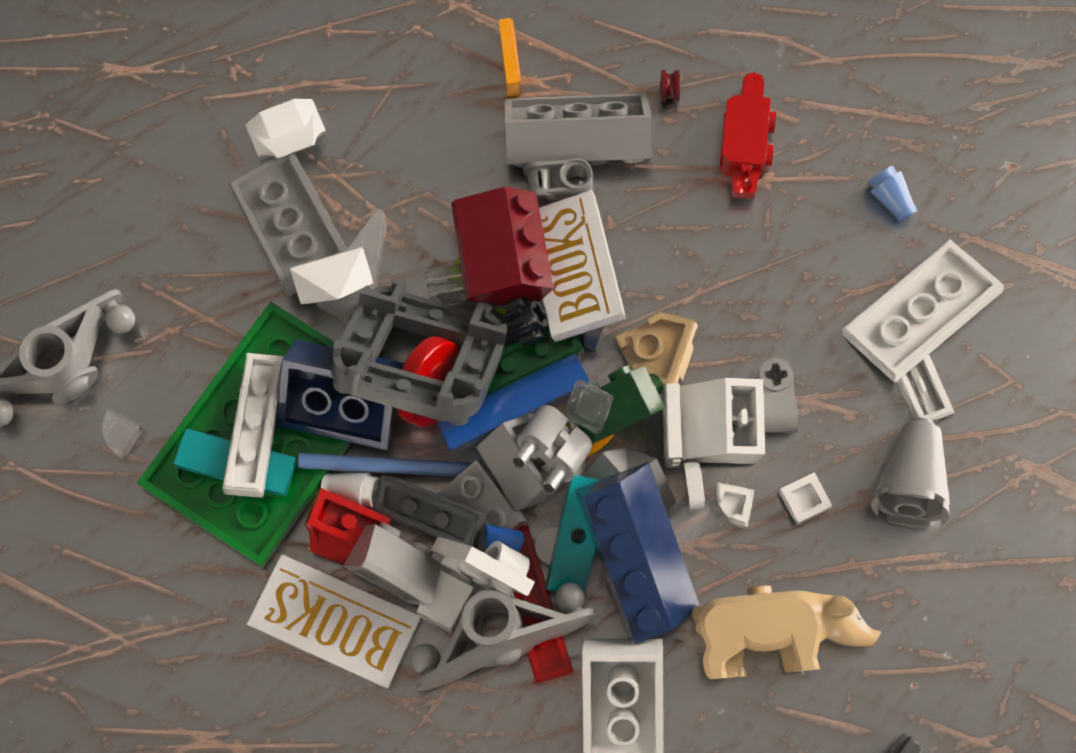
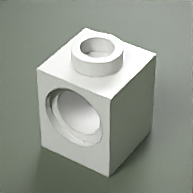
M440 570L431 605H419L417 614L423 620L453 635L461 619L465 604L475 595L474 588L469 585L471 579L453 570H450L449 574Z

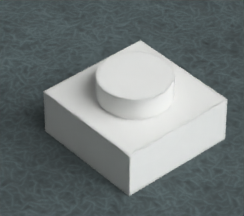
M815 472L779 490V494L796 526L832 508V504Z

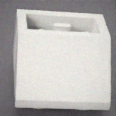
M722 378L680 386L681 462L755 464L765 455L763 379Z

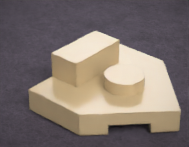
M659 312L648 318V322L629 332L626 330L615 336L614 339L631 370L633 371L645 366L648 374L659 376L664 389L666 384H677L678 380L683 381L694 349L692 340L697 323L695 320Z

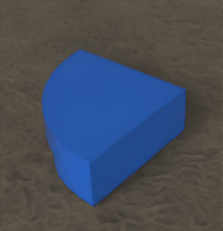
M490 524L485 526L484 538L486 549L493 542L500 541L515 551H520L525 541L523 532Z

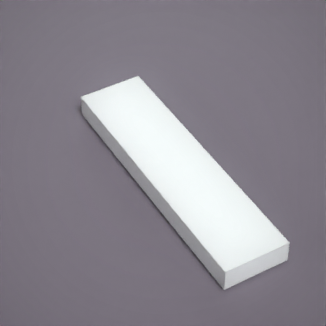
M247 353L223 482V493L226 495L263 498L278 411L282 360L285 356Z

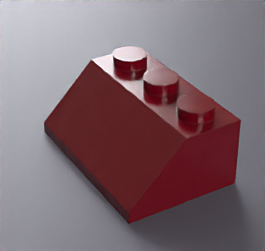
M501 187L455 199L451 203L466 300L505 306L519 297L522 300L529 298L530 302L534 300L540 302L554 289L536 192Z

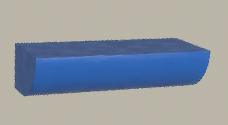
M573 353L486 395L479 411L469 417V421L465 425L457 426L448 421L437 420L449 449L456 456L480 444L504 422L534 413L542 405H549L555 408L578 397L577 391L590 385V380L579 359Z

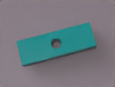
M185 429L173 465L179 469L224 480L231 440ZM271 451L265 492L286 497L297 464L296 457Z
M575 474L568 483L545 583V588L548 590L557 591L565 583H576L586 592L596 547L575 489L600 479ZM582 529V536L577 540H572L571 533L573 530Z

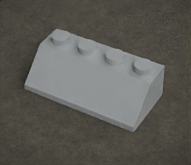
M647 93L505 98L507 164H514L516 167L523 168L526 164L534 161H559L574 158L583 159L591 165L605 164L608 160H622L625 163L635 164L642 162L644 159H652V115Z

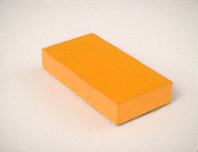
M511 18L499 19L507 98H520L522 95L514 23Z

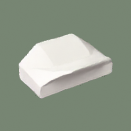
M292 99L259 112L245 125L260 161L271 156L277 159L314 145L317 138L327 135L312 99Z

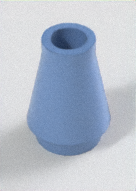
M893 166L885 169L868 181L872 187L870 192L896 217L898 222L905 220L918 211L913 204L902 172L897 173Z

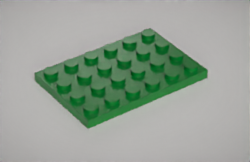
M271 301L137 481L141 488L261 568H264L321 487L323 477L332 471L298 468L299 453L343 455L351 445V442L276 426V417L271 451L296 457L297 459L286 497L265 491L263 498L226 495L223 493L224 480L179 469L173 464L185 429L231 440L247 353L285 356L295 340L334 347V341Z

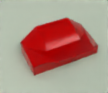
M323 488L318 489L304 524L309 531V551L344 565L365 526L375 524L379 526L381 522L389 525L391 518Z

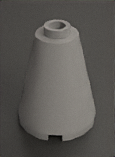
M915 418L904 424L872 495L871 508L877 516L879 510L887 514V522L906 528L927 529L931 528L932 521L941 519L940 525H942L950 517V500L941 429L929 419Z

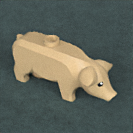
M771 586L747 588L748 595L714 599L704 606L699 605L692 610L696 631L706 643L703 668L709 679L747 677L743 667L745 649L754 652L778 650L785 673L820 669L817 653L819 644L824 639L843 646L873 647L881 634V631L874 630L866 625L853 602L844 596L807 591L771 593Z

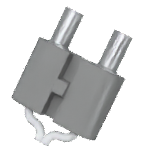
M542 405L537 409L519 435L517 444L520 449L512 462L516 467L524 468L530 458L533 461L537 458L542 459L545 463L541 468L549 474L542 488L546 493L553 494L561 482H569L573 479L592 449V442L576 426L571 413L565 416L553 406ZM567 421H570L571 430L565 425Z

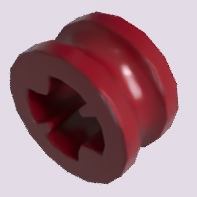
M661 70V102H666L668 98L673 99L674 102H679V70H674L672 74H668L666 70Z

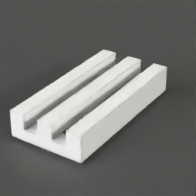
M927 355L920 362L941 410H935L916 365L909 371V374L927 415L923 414L907 375L902 376L897 382L913 419L926 418L935 423L942 418L952 417L955 412L932 360Z
M680 383L666 384L662 394V402L665 406L662 409L664 466L666 468H679L682 460Z

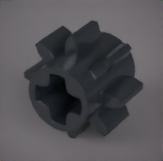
M519 297L505 305L508 313L503 315L501 324H507L506 336L512 342L519 341L520 345L525 343L531 345L544 338L541 329L548 325V317L539 302L535 300L530 302L529 298L522 300Z

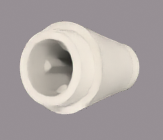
M370 472L327 473L321 482V488L366 508H374L380 486V479L373 477Z

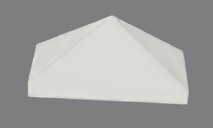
M363 247L290 268L301 305L337 300L373 283Z

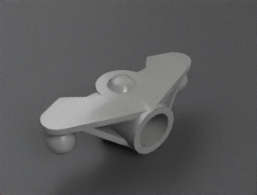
M119 290L108 291L47 325L30 331L25 336L22 343L0 365V427L9 424L13 419V406L7 399H4L9 394L54 393L52 400L55 403L62 404L74 400L93 385L98 377V370L95 366L89 367L100 326L106 321L108 329L112 332L124 334L129 332L135 324L133 310L128 306L121 305L124 297ZM60 351H65L62 360L56 366L45 369V363L56 356Z
M565 583L556 592V605L561 611L568 613L566 615L516 599L514 593L510 597L494 590L478 592L465 604L461 619L441 660L439 651L431 644H419L412 650L410 665L415 672L423 675L416 680V688L418 691H426L458 681L482 667L512 664L530 652L535 645L565 636L590 623L597 617L596 612L593 608L583 609L586 594L583 588L576 583ZM498 612L509 616L508 624L503 632L497 636L483 637L482 625L488 616ZM522 616L543 622L526 627ZM471 640L477 647L463 654Z

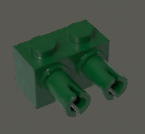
M629 365L609 374L608 377L611 382L600 387L598 382H594L578 390L579 399L567 404L578 428L594 444L665 408L659 396L663 390V383L659 376L648 374L645 366L631 371Z

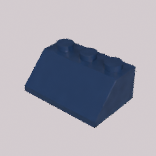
M295 340L282 360L276 426L387 450L398 413L397 408L336 391L333 387L334 380L331 374L333 347ZM380 357L376 360V363L402 370L404 365L403 362Z

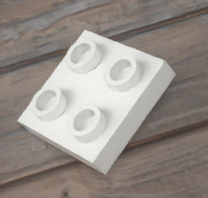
M437 537L431 551L444 557L441 562L443 566L459 574L464 573L472 577L474 583L488 590L500 591L510 597L513 591L528 596L535 583L526 577L530 565L529 559L500 541L493 542L483 553L472 546Z

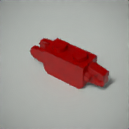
M755 71L744 76L740 95H734L727 100L726 112L723 118L719 169L726 176L731 177L732 197L754 199L758 180L762 179L765 166L771 167L773 161L774 145L767 143L768 133L774 134L776 112H770L771 98L764 97V78H762V75L755 73Z

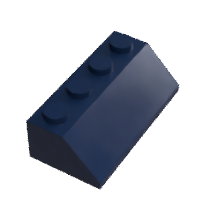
M649 462L575 489L628 636L637 644L673 630L692 614L693 608L699 606V602Z

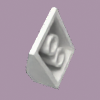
M584 638L582 651L583 753H663V639H648L635 644L632 639Z

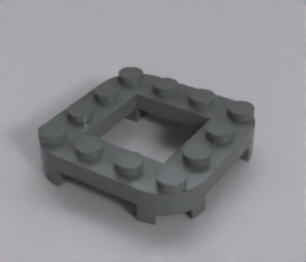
M392 279L391 286H382L374 289L366 285L359 293L358 306L341 339H335L331 365L334 389L343 394H350L417 415L448 421L453 425L461 426L468 423L469 417L473 416L481 408L502 357L507 324H501L491 314L492 306L486 303L478 302L475 311H470L406 293L407 281ZM393 326L430 337H442L462 345L452 372H448L444 382L376 363Z

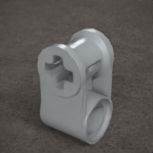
M583 159L534 161L523 167V174L528 179V191L536 192L539 207L589 190L593 191L594 188L592 168ZM576 176L585 179L579 185H573L568 182L572 177ZM539 181H542V187H539Z
M768 359L762 364L755 379H763L765 433L795 432L798 429V408L794 393L792 367L783 359ZM770 372H774L775 378L781 379L778 385H773L772 379L767 378Z

